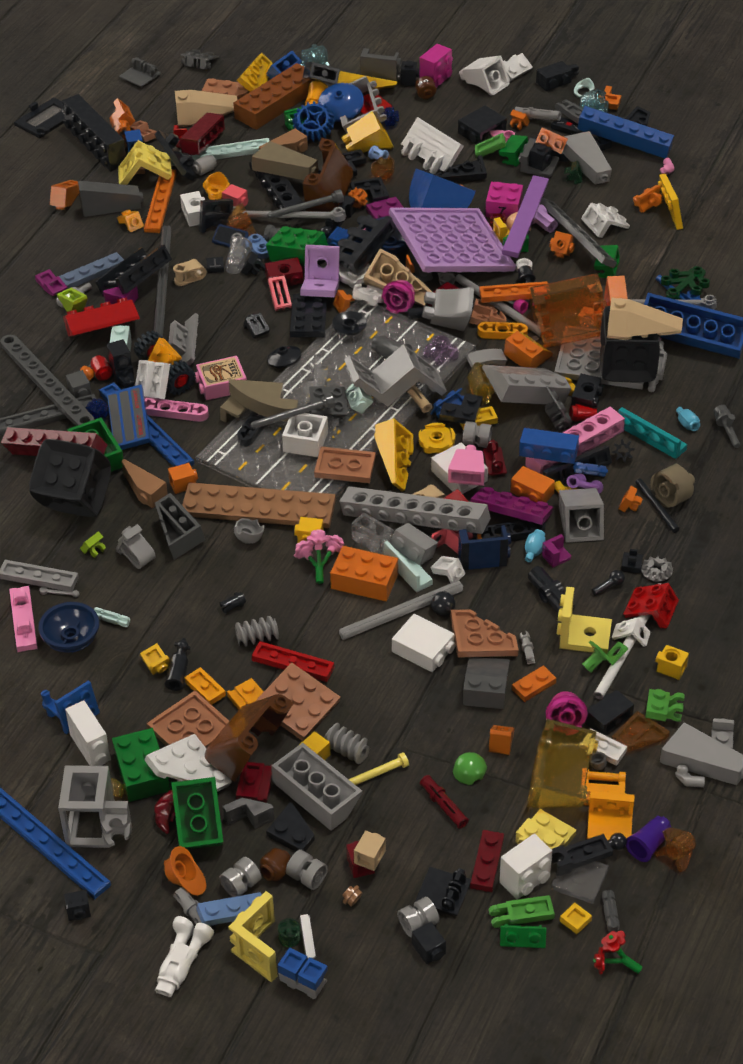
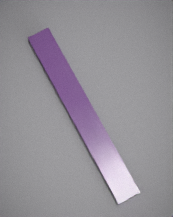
M533 175L502 249L503 255L519 257L547 188L548 178Z

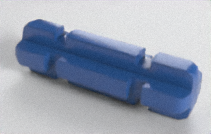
M576 462L573 466L575 473L582 474L583 472V474L601 477L606 476V473H608L606 466Z

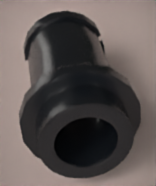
M235 592L234 596L219 602L220 607H224L222 611L226 614L238 606H244L246 599L241 592Z

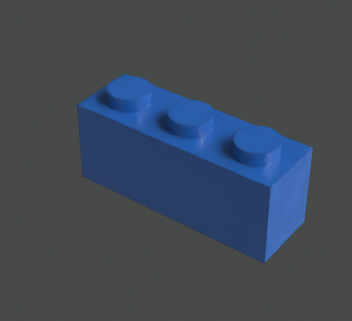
M524 428L520 439L519 456L575 464L579 449V435Z

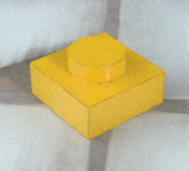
M573 903L560 916V922L576 934L592 921V915L576 903Z

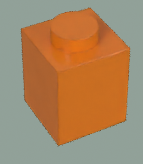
M190 463L168 468L169 482L175 494L186 491L189 482L196 483V480H198L197 472L191 468Z

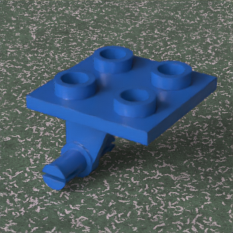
M90 681L83 683L58 700L52 699L48 690L41 692L43 708L46 709L49 717L56 715L60 719L65 734L69 733L66 708L84 700L94 716L100 713Z

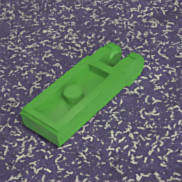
M549 895L506 901V903L492 905L488 909L491 916H500L492 919L491 923L494 928L505 926V924L516 925L555 918Z

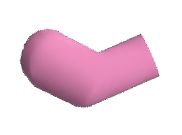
M665 158L663 160L664 167L660 168V172L667 175L674 171V165L670 158Z

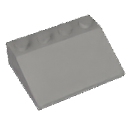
M482 366L501 402L553 403L554 400L546 388L548 386L551 392L555 390L560 400L557 402L561 401L564 405L571 390L564 376L545 368Z

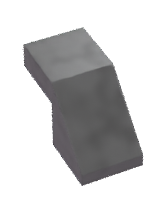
M240 798L223 806L224 820L228 825L248 817L256 829L274 820L273 806L268 803Z

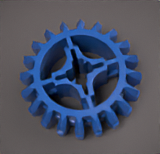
M313 101V104L307 102L306 106L302 104L301 109L297 108V113H294L293 127L305 134L308 141L310 139L313 142L315 139L320 141L321 137L326 139V134L330 135L331 130L334 129V114L330 108H327L326 104L322 105L321 102L316 104L315 101Z

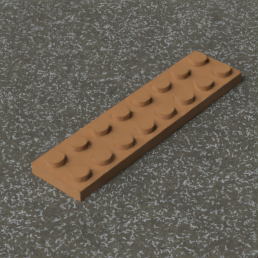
M189 482L182 506L192 517L235 521L247 518L252 521L257 519L259 523L284 525L299 524L300 517L323 519V528H330L336 494Z

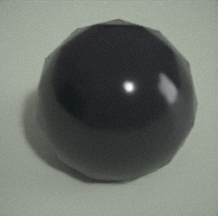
M438 592L431 600V608L439 616H448L451 610L455 609L456 602L449 592Z

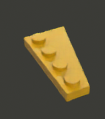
M666 173L660 174L658 185H660L662 196L668 205L676 229H683L678 197Z

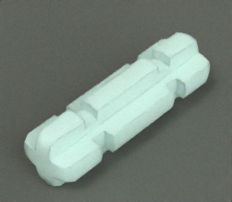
M98 607L94 608L99 620L102 619L122 627L129 626L131 620L129 617Z

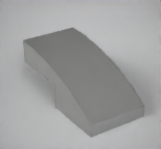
M484 349L466 355L471 368L482 369L483 365L489 364L505 366L507 362L502 349Z

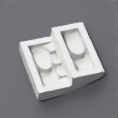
M139 360L135 386L142 385L144 397L165 399L170 364Z

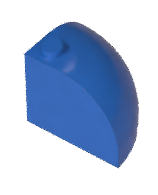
M416 169L410 185L409 203L411 208H468L476 191Z

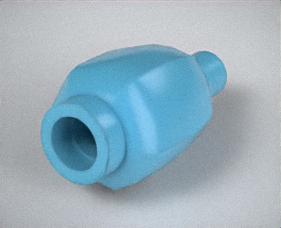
M682 407L676 409L678 420L683 427L692 431L699 429L700 420L694 412Z
M536 529L528 535L525 542V551L527 553L525 561L532 562L534 556L541 554L543 542L546 541L545 533L542 530Z

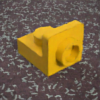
M500 217L494 218L493 231L500 242L503 243V238L509 234L510 230L507 229L506 223H503Z

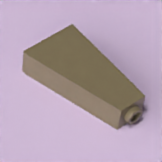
M271 141L252 156V170L300 180H304L308 174H318L319 171L317 159Z

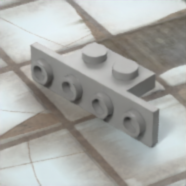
M197 313L185 321V326L176 320L170 324L168 343L181 355V360L185 361L188 365H191L195 360L197 326L199 324V315Z

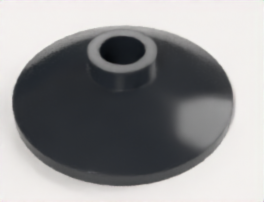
M344 311L333 318L332 326L340 334L355 335L366 328L367 320L359 312Z
M280 346L268 355L267 362L272 367H287L296 363L301 358L302 353L296 346Z

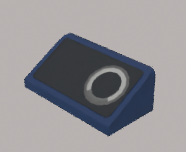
M219 224L212 243L242 251L247 244L249 236L247 231Z

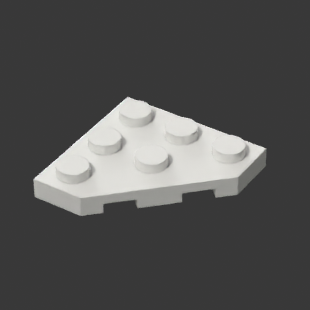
M195 734L152 752L144 759L154 774L164 779L167 776L177 779V782L215 777L217 792L229 787L232 782L230 778L208 763L205 759L206 747Z

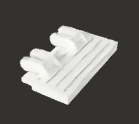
M417 117L401 143L404 146L401 154L404 156L408 155L410 160H414L417 155L425 159L423 168L425 170L430 169L429 172L432 174L438 172L439 169L446 173L447 169L452 167L464 146Z

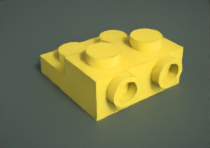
M539 809L532 819L528 818L516 831L515 842L520 844L535 833L550 849L562 845L566 847L576 836V829Z

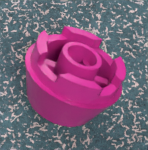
M406 280L388 283L382 292V299L386 304V309L395 314L407 312L408 309L413 307L415 302L414 287Z
M567 691L556 694L546 709V719L554 730L566 731V734L580 730L588 715L585 703L576 694Z

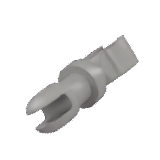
M527 631L526 635H522L521 632L522 651L525 652L527 664L535 663L533 643L530 642V635Z

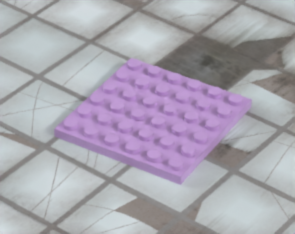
M479 208L389 209L390 217H392L393 222L423 272L515 271V263L510 256L502 254L504 246Z

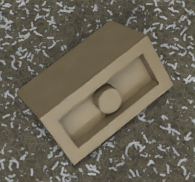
M230 396L220 407V420L227 423L232 416L239 418L248 408Z

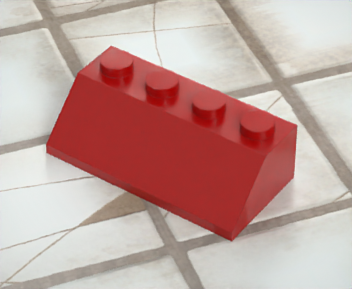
M127 297L117 299L115 304H111L109 301L101 303L99 308L94 309V306H88L83 308V312L77 313V310L66 312L67 315L63 316L68 337L140 319L133 300H127Z

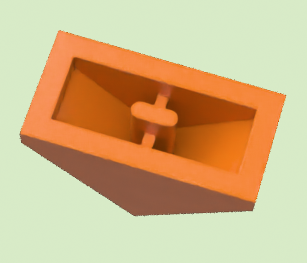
M493 725L490 729L489 752L510 755L514 728Z

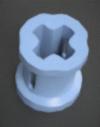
M376 145L372 146L368 152L370 159H376L381 164H385L389 158V152L379 149Z

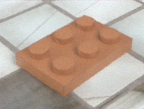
M321 447L314 471V478L370 483L376 452Z

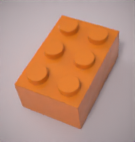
M342 546L330 572L331 589L387 602L398 576V558Z

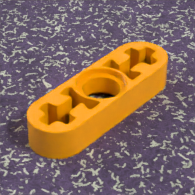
M481 322L477 328L478 336L484 339H507L516 331L528 335V327L523 323Z

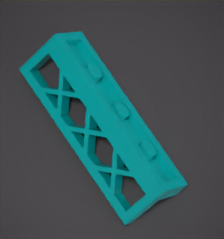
M623 407L618 410V413L625 418L624 430L675 459L687 450V444Z

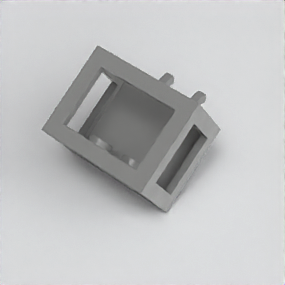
M65 765L58 807L65 843L69 847L110 848L115 845L112 840L115 834H122L125 840H128L132 833L128 801L114 800L109 766ZM66 811H70L69 821L67 819ZM80 812H99L102 838H76Z

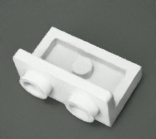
M523 53L513 55L507 62L503 61L510 81L533 68Z

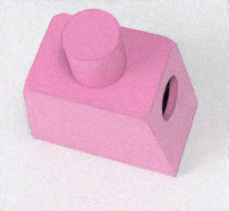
M467 445L465 449H457L448 468V483L484 486L483 452L476 450L474 445Z

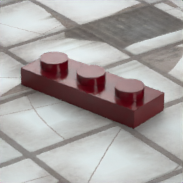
M488 830L482 831L471 879V889L493 891L504 833Z

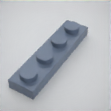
M116 252L59 277L68 289L77 287L103 276L124 259Z

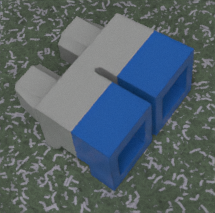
M290 947L277 965L280 981L286 983L292 989H298L306 993L312 999L318 996L327 982V979L324 978L328 970L327 965L310 957L308 958L306 955Z

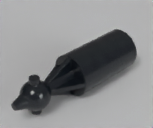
M182 638L178 643L175 642L174 646L177 647V651L171 656L165 686L173 691L181 690L185 680L184 677L188 666V658L185 651L191 648V646H188L186 638Z

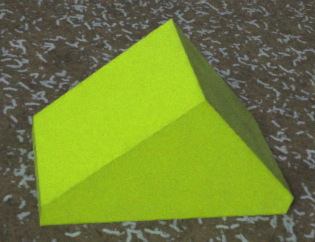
M73 288L66 289L57 294L58 299L67 312L77 310V313L83 311L88 299L87 295Z

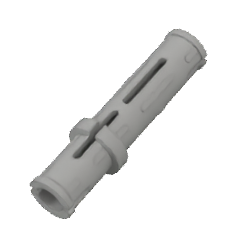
M515 107L516 111L526 114L528 119L561 120V111L534 109L533 107Z

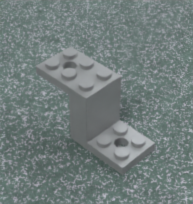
M404 344L373 371L350 355L344 359L347 365L346 370L351 375V382L357 388L361 387L367 395H372L378 403H383L387 407L418 381L421 384L428 385L432 392H437L441 396L447 392L437 369Z

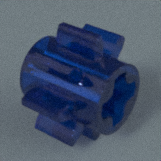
M385 107V111L381 115L386 114L387 120L383 122H385L386 126H394L396 122H399V111H395L394 107Z
M93 398L85 407L94 417V420L101 417L102 419L106 418L109 413L106 410L108 405L102 399Z

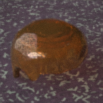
M390 156L387 159L379 157L371 165L372 175L376 178L381 177L382 180L390 178L395 172L394 159Z

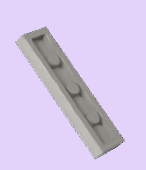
M4 560L0 568V579L70 592L73 591L79 579L76 572Z

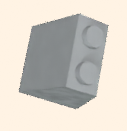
M597 489L559 490V512L565 542L604 540V503Z

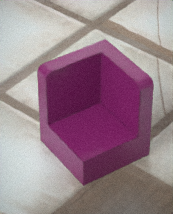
M562 534L543 542L542 557L552 568L571 560L570 553L563 547L564 536Z

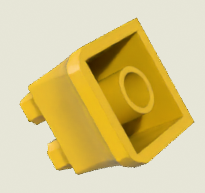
M373 111L346 128L348 133L341 137L348 152L361 149L364 153L369 151L374 145L378 146L379 149L394 148L386 130Z

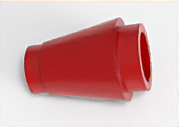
M579 404L571 405L569 410V416L574 422L585 421L587 418L597 414V409Z

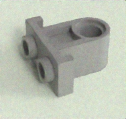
M138 524L134 527L129 526L122 531V536L118 539L119 543L116 551L120 555L124 553L129 561L137 569H140L155 559L156 555L153 548L140 534L142 529Z

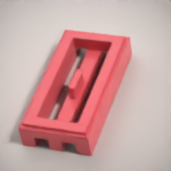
M285 275L268 278L275 311H279V309L285 310V308L291 309L292 303ZM280 280L282 281L287 303L285 304L279 285ZM273 282H275V285H276V289H277V293H278V297H279V301H280V304H279V305H278V302H277V298H276V294H275Z

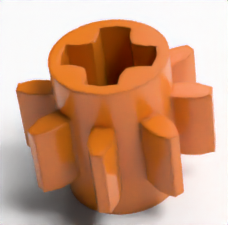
M355 187L354 190L348 193V196L355 199L352 207L360 209L368 202L366 200L368 195L363 189Z

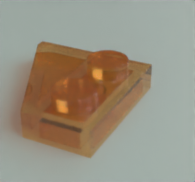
M636 711L612 736V739L626 745L627 751L630 752L667 739L670 731Z

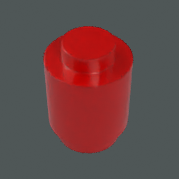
M100 355L92 358L91 368L96 378L101 381L109 379L112 376L113 370L107 359Z

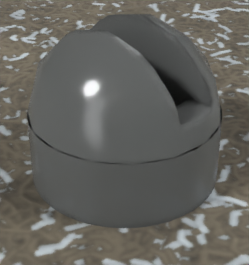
M595 752L590 755V765L594 770L601 771L606 767L607 758L604 753Z

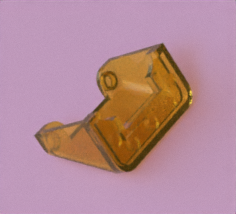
M550 719L546 720L537 747L527 807L573 808L583 807L584 804H588L590 791H587L586 779L592 752L596 753L599 741L595 740L597 731Z

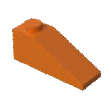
M68 180L52 185L50 205L61 210L71 206L80 193L78 181Z

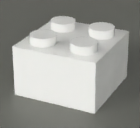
M303 413L290 417L282 434L283 452L318 457L320 448L323 447L328 434L327 416Z
M534 833L501 856L499 883L517 900L523 895L530 894L534 887L540 883H545L550 878L552 849Z

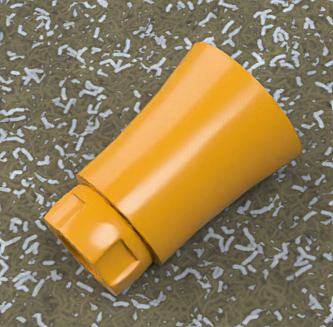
M321 81L311 82L305 106L307 102L313 104V101L318 104L319 96L328 86Z

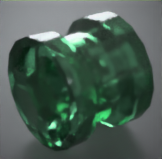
M286 918L280 921L278 924L279 942L285 947L296 946L301 940L299 922L293 918Z

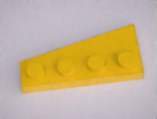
M259 54L236 81L249 92L253 91L267 82L268 76L266 73L272 65V61L264 54Z

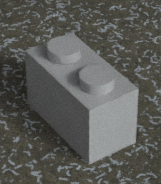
M406 523L394 531L390 544L400 553L421 565L433 558L438 542L410 523Z

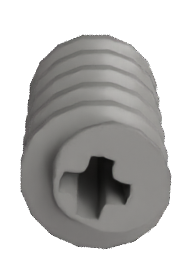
M267 616L266 622L261 617L258 623L255 619H252L251 625L247 621L243 622V627L239 622L235 624L239 646L240 642L247 646L248 640L255 645L256 638L263 642L265 636L268 641H271L272 635L275 636L276 640L279 639L276 620L274 618L273 621L271 616Z
M335 723L324 736L330 742V749H334L335 752L341 753L342 756L348 757L349 760H354L355 763L361 764L369 753L368 739L363 738L360 741V734H356L353 737L354 731L350 730L347 732L346 727L343 726L340 729V724Z

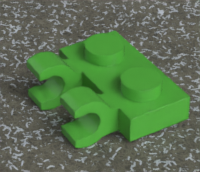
M649 689L645 718L666 721L668 718L677 722L681 721L682 714L675 712H683V703H678L677 700L684 701L685 694L675 693L670 696V692H665L661 689Z

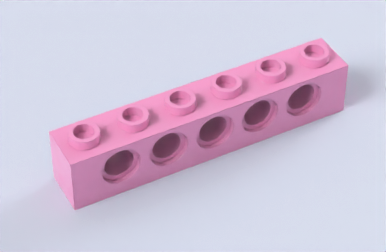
M608 407L576 426H572L563 433L579 435V449L577 456H579L582 452L590 451L624 432L625 418L612 407ZM526 457L525 466L543 475V470L550 468L555 463L560 464L562 462Z

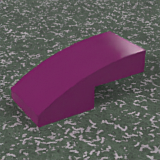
M50 269L35 275L37 283L52 296L68 289L59 276L56 277Z

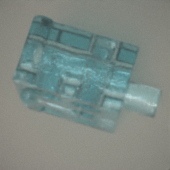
M312 44L311 48L301 50L300 65L305 67V62H314L329 66L326 48L323 45L317 46Z

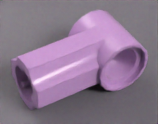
M539 205L532 224L537 223L549 233L554 232L558 226V221L548 214L544 205Z

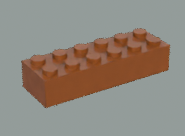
M296 63L233 102L234 118L257 130L284 113V111L306 99L309 84L313 80L302 78L304 66Z

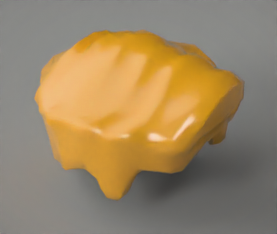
M222 172L210 174L203 182V188L208 194L209 200L222 199V192L230 186L228 179Z

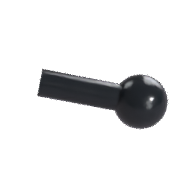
M620 570L612 571L609 579L591 590L592 593L597 596L612 585H621L625 580L624 573Z

